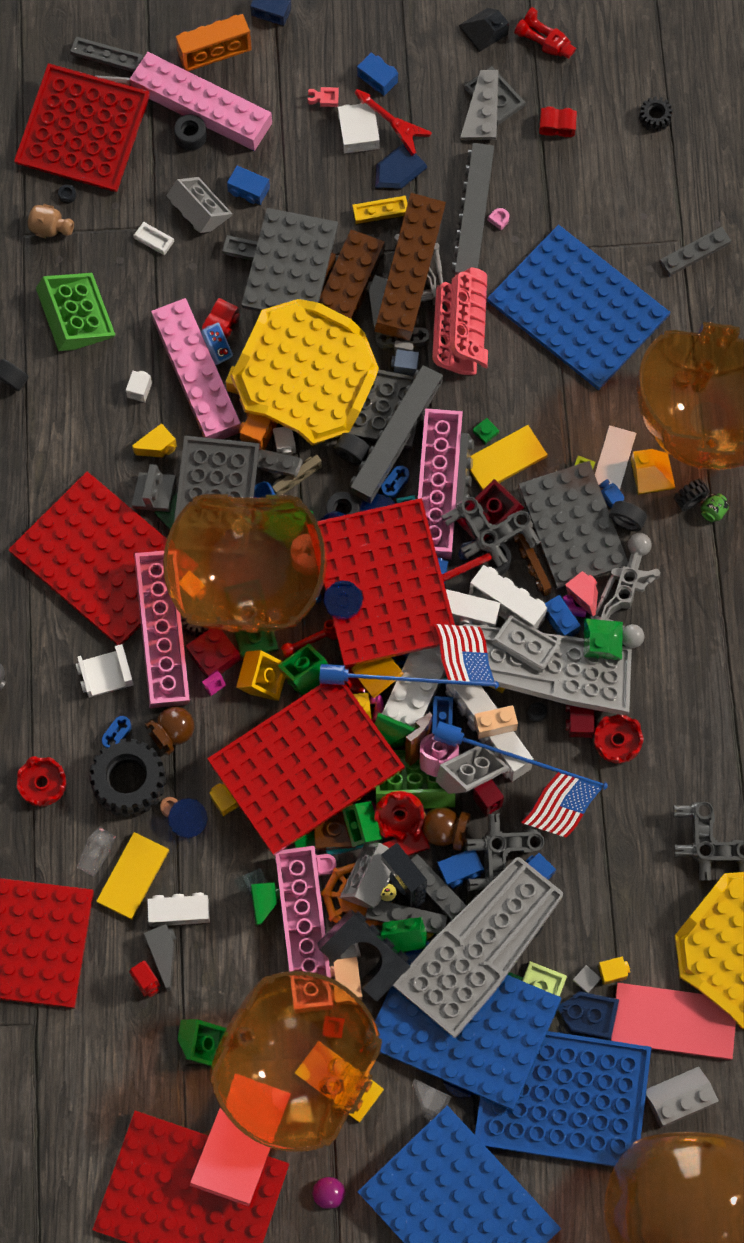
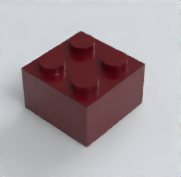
M218 624L186 645L188 655L206 678L216 671L222 674L241 661L240 653Z

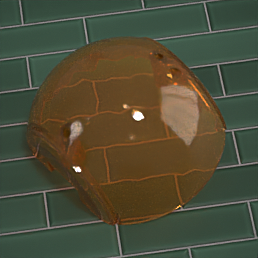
M703 322L698 333L678 330L664 331L663 335L658 336L650 344L643 356L639 367L636 389L642 420L653 439L667 453L682 463L697 468L717 470L744 466V339L738 338L740 327Z
M203 494L194 497L193 502H189L183 508L171 527L164 550V577L172 602L180 614L187 619L186 622L209 629L227 630V632L246 631L258 633L291 629L296 627L297 623L309 613L323 588L327 568L325 541L314 515L298 497L291 495H266V498L231 497L228 494Z
M307 971L281 972L262 978L237 1009L216 1050L210 1069L209 1081L215 1098L226 1117L237 1129L252 1140L267 1147L283 1151L302 1152L322 1148L324 1145L329 1146L337 1138L348 1114H354L362 1106L363 1100L361 1098L364 1092L367 1093L373 1083L371 1081L373 1075L369 1073L380 1053L382 1039L379 1038L380 1034L377 1025L365 1004L346 986L317 973ZM303 1063L310 1072V1077L305 1081L295 1074L296 1070Z
M705 1132L662 1133L635 1141L616 1163L606 1188L604 1211L611 1243H744V1142L730 1136Z

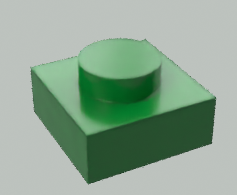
M486 418L473 429V433L486 445L499 434V430Z

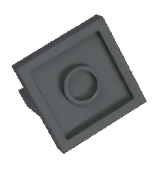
M150 465L148 473L139 472L132 501L133 509L170 512L177 481L176 476L160 473L157 465Z

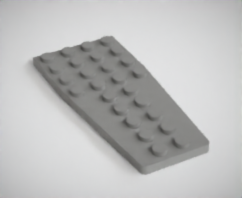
M470 624L463 625L481 627L486 640L489 666L494 681L499 683V687L567 705L628 715L630 708L632 648L622 646V660L584 657L583 638L546 634L561 644L541 673L492 644L493 639L501 628Z
M515 858L426 946L410 965V968L394 983L393 987L455 1039L495 993L563 898V892L522 858Z

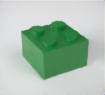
M307 644L277 666L287 683L301 696H304L320 685L321 664L328 663L320 653L310 644Z

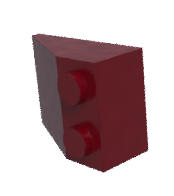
M495 479L475 498L483 508V514L487 521L492 525H498L511 514L525 509ZM470 503L465 509L472 511L474 510V505ZM462 518L456 520L475 540L465 520ZM485 535L483 537L484 542L492 538V536Z

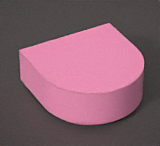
M497 208L487 217V220L502 230L509 222V213L503 208Z
M329 854L316 855L318 876L332 874L333 869L337 866L335 858Z

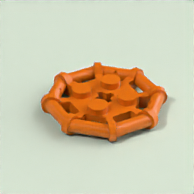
M355 863L340 868L335 867L324 890L321 891L330 922L337 923L342 918L343 912L347 913L350 909L355 913L359 911L363 916H366L367 908L340 898L348 880L344 877V874L352 872ZM339 879L342 882L339 891L333 892L332 890ZM331 898L338 899L340 909L335 911ZM372 920L365 921L369 926L372 924L374 926H381L383 924Z

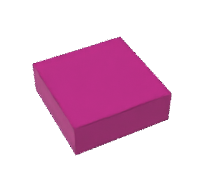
M218 671L202 681L210 696L226 686L222 675Z

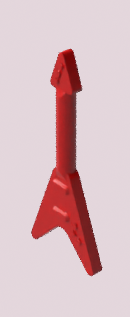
M356 89L355 94L361 103H366L386 119L409 153L414 156L416 150L413 137H430L432 132L393 117L372 100L370 94Z

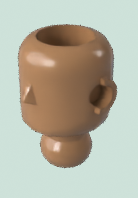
M43 204L36 205L31 209L28 218V228L36 236L43 238L54 237L58 232L69 236L73 232L74 222L68 218L62 219L60 211L54 209V206Z

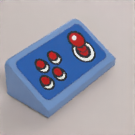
M219 323L207 326L201 331L215 365L233 356Z

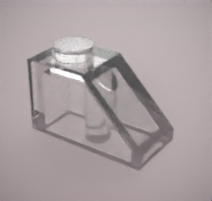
M99 827L89 836L77 867L94 877L110 853L116 836Z
M414 1079L412 1086L420 1109L425 1114L424 1117L431 1121L449 1104L451 1096Z

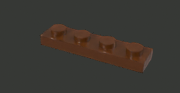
M519 533L512 537L514 543L517 542L520 547L518 550L521 558L526 559L528 563L526 565L530 575L534 576L536 580L534 583L538 592L541 591L543 596L551 594L552 587L533 548H530L523 534Z

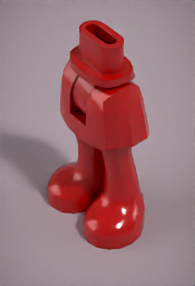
M531 7L524 20H520L517 24L514 34L539 43L543 46L542 51L560 57L563 55L569 59L576 51V48L571 45V41L559 29H552L541 23L537 19L538 11ZM531 28H533V29H535L536 31H538V32L544 34L545 36H547V38H545V37L541 36L540 34L536 33V32L533 31Z

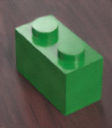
M372 801L357 803L342 810L352 847L370 844L382 839L378 822H375Z
M422 917L384 922L381 937L384 939L386 937L389 938L395 945L393 948L398 952L400 950L404 952L426 948L428 935Z

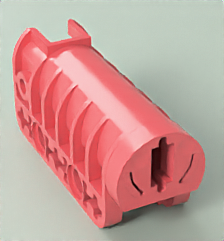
M469 268L455 275L452 278V284L444 282L436 288L433 361L439 367L462 375H476L477 363L481 367H488V350L484 349L487 274L480 269ZM442 304L446 305L447 311L442 308ZM441 337L445 339V345L442 344Z

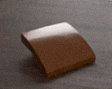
M430 712L416 721L415 731L406 736L405 762L410 766L420 759L421 740L425 736L432 734V714Z

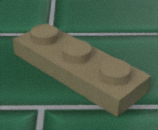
M318 455L313 458L309 457L303 462L296 478L286 476L274 482L272 488L276 494V499L322 467V460Z

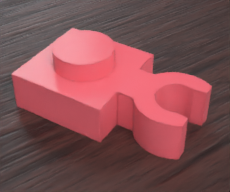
M321 87V92H317L315 89L308 90V95L314 96V98H308V104L313 105L320 102V107H338L339 88Z

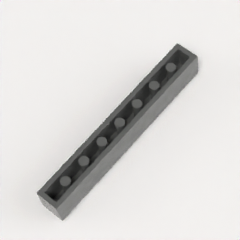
M473 143L472 150L468 149L467 160L470 161V166L466 165L465 171L468 181H464L463 192H466V196L461 199V208H464L463 214H459L458 224H461V230L457 229L456 236L459 246H455L454 257H457V261L452 264V273H455V275L469 268L478 269L494 145Z
M424 365L420 371L417 370L412 379L414 381L411 386L408 385L406 387L403 400L397 402L394 415L388 417L385 430L379 432L377 436L378 442L369 449L367 454L369 457L366 462L362 461L358 469L360 472L357 477L354 476L351 479L349 486L351 487L352 495L371 504L425 413V409L428 408L441 386L442 374Z

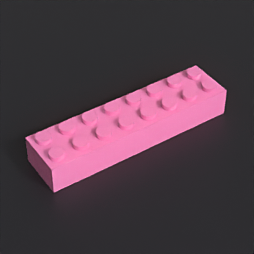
M147 52L130 78L132 87L150 91V100L183 116L196 115L204 121L207 128L253 151L256 150L272 125L271 112L150 52Z
M186 298L152 310L154 324L203 437L223 440L240 433L239 427L241 423Z
M425 409L418 499L422 498L437 557L451 560L454 522L447 526L445 524L446 520L443 521L441 515L453 510L456 504L463 411Z
M174 550L135 553L134 561L149 707L159 708L188 705L190 699Z
M315 847L285 849L275 856L294 1012L333 1008L335 1006L329 958L319 950L317 944L326 934Z

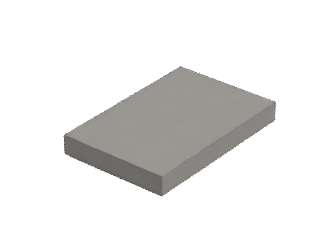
M512 614L492 641V644L541 673L561 644Z

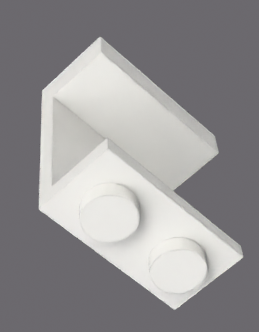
M366 103L357 105L346 104L338 107V119H340L344 154L379 149V134L375 111Z
M122 644L115 646L116 651L86 660H82V657L78 656L77 672L78 675L82 674L84 681H80L83 693L87 692L89 698L134 685Z

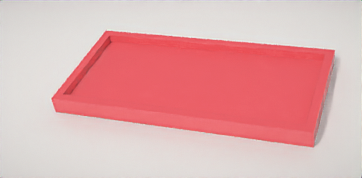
M617 983L615 999H619V1006L611 1041L649 1046L653 1050L726 1060L733 1059L736 1022L704 994Z
M233 1074L190 1186L249 1206L291 1094Z

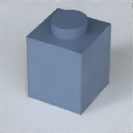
M397 349L396 356H392L391 361L394 373L414 376L418 367L419 352Z

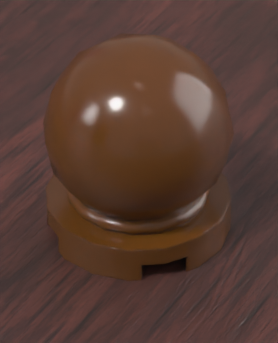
M169 707L158 716L157 723L150 720L144 727L146 729L150 728L149 736L159 749L164 748L166 750L164 753L168 756L174 752L173 745H181L192 737L195 724L192 715L186 709Z
M437 807L429 811L424 818L422 825L424 836L428 842L436 846H447L452 843L453 850L461 852L467 834L464 831L466 824L469 823L470 813L462 812L460 816H457L454 811L448 808Z

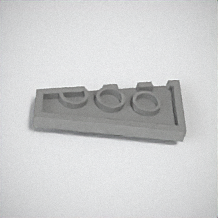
M480 70L461 133V140H497L498 70Z

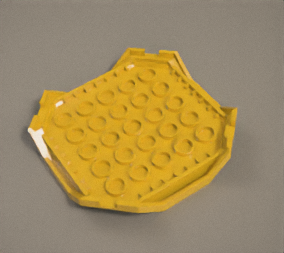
M296 299L261 310L230 376L234 387L237 388L239 393V400L244 412L265 416L299 433L307 442L315 445L334 437H340L342 433H349L371 390L379 368L365 332L352 319L318 302Z
M744 872L725 873L674 935L678 957L679 978L698 989L730 1015L744 1030Z

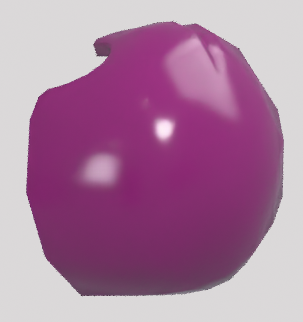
M333 1177L320 1178L314 1184L312 1191L314 1202L326 1209L339 1207L344 1201L346 1194L344 1185Z

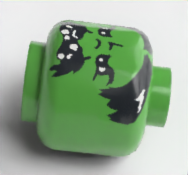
M719 493L707 496L701 505L702 516L710 522L720 521L729 509L726 497Z

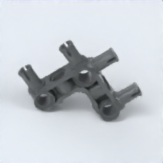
M466 497L463 501L457 503L456 508L441 515L443 521L446 520L445 524L447 526L460 518L464 519L474 535L475 541L461 548L462 553H465L466 559L479 551H484L491 554L497 567H499L502 563L508 562L500 549V544L520 533L523 534L530 548L541 543L532 529L533 523L530 520V515L525 511L513 513L505 521L498 525H492L487 521L483 514L484 510L477 500L473 497ZM467 502L472 503L474 510L467 511L464 508V504ZM519 516L524 517L526 524L519 525L516 518ZM485 535L492 536L493 543H485L483 537Z
M693 802L691 805H673V811L681 810V812H673L674 818L691 817L693 819L692 845L675 844L674 850H682V852H674V856L692 857L699 863V881L712 880L711 863L713 861L738 862L739 872H744V856L739 851L740 846L744 845V841L718 842L713 837L715 816L713 806L710 803ZM700 806L707 807V816L699 814ZM702 845H706L709 848L707 856H703L700 853Z
M487 814V834L480 839H465V844H473V846H465L466 852L483 851L485 873L484 878L467 879V884H475V886H467V890L469 892L484 890L506 868V856L510 851L526 853L540 850L544 846V838L540 830L526 824V830L522 833H502L500 831V814ZM531 837H534L536 840L535 847L530 845ZM494 838L498 841L497 849L492 847V840Z

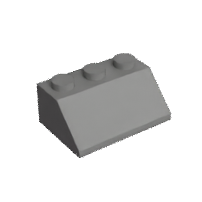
M199 177L177 179L166 195L171 200L172 205L177 207L182 212L183 217L188 219L193 224L194 229L200 233L211 232L232 216L230 210Z
M476 746L441 764L436 782L448 794L463 793L508 771L509 766L491 750Z
M381 843L365 844L341 893V899L365 908H375L382 898V890L388 885L390 880L389 875L391 871L381 860V854L389 849Z
M699 1066L646 1089L647 1101L660 1129L714 1106L719 1102L711 1083Z

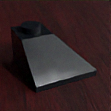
M486 8L461 23L459 27L480 52L508 35L509 22L499 10Z

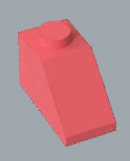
M582 571L565 586L568 595H571L577 604L594 617L596 615L598 596L597 582L593 576H588Z

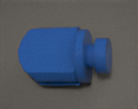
M606 479L599 484V487L603 488L601 492L609 508H612L616 501L624 500V495L614 483L609 485L610 481Z

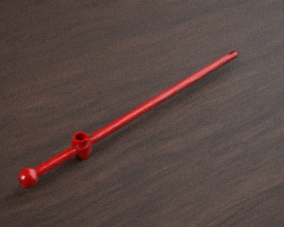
M486 553L442 574L443 581H447L491 560V554ZM327 620L324 623V630L296 643L283 644L281 649L284 656L288 658L295 651L324 637L336 640L337 635L333 620Z

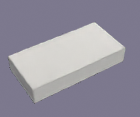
M145 222L141 224L134 234V239L163 255L167 253L174 243V238Z

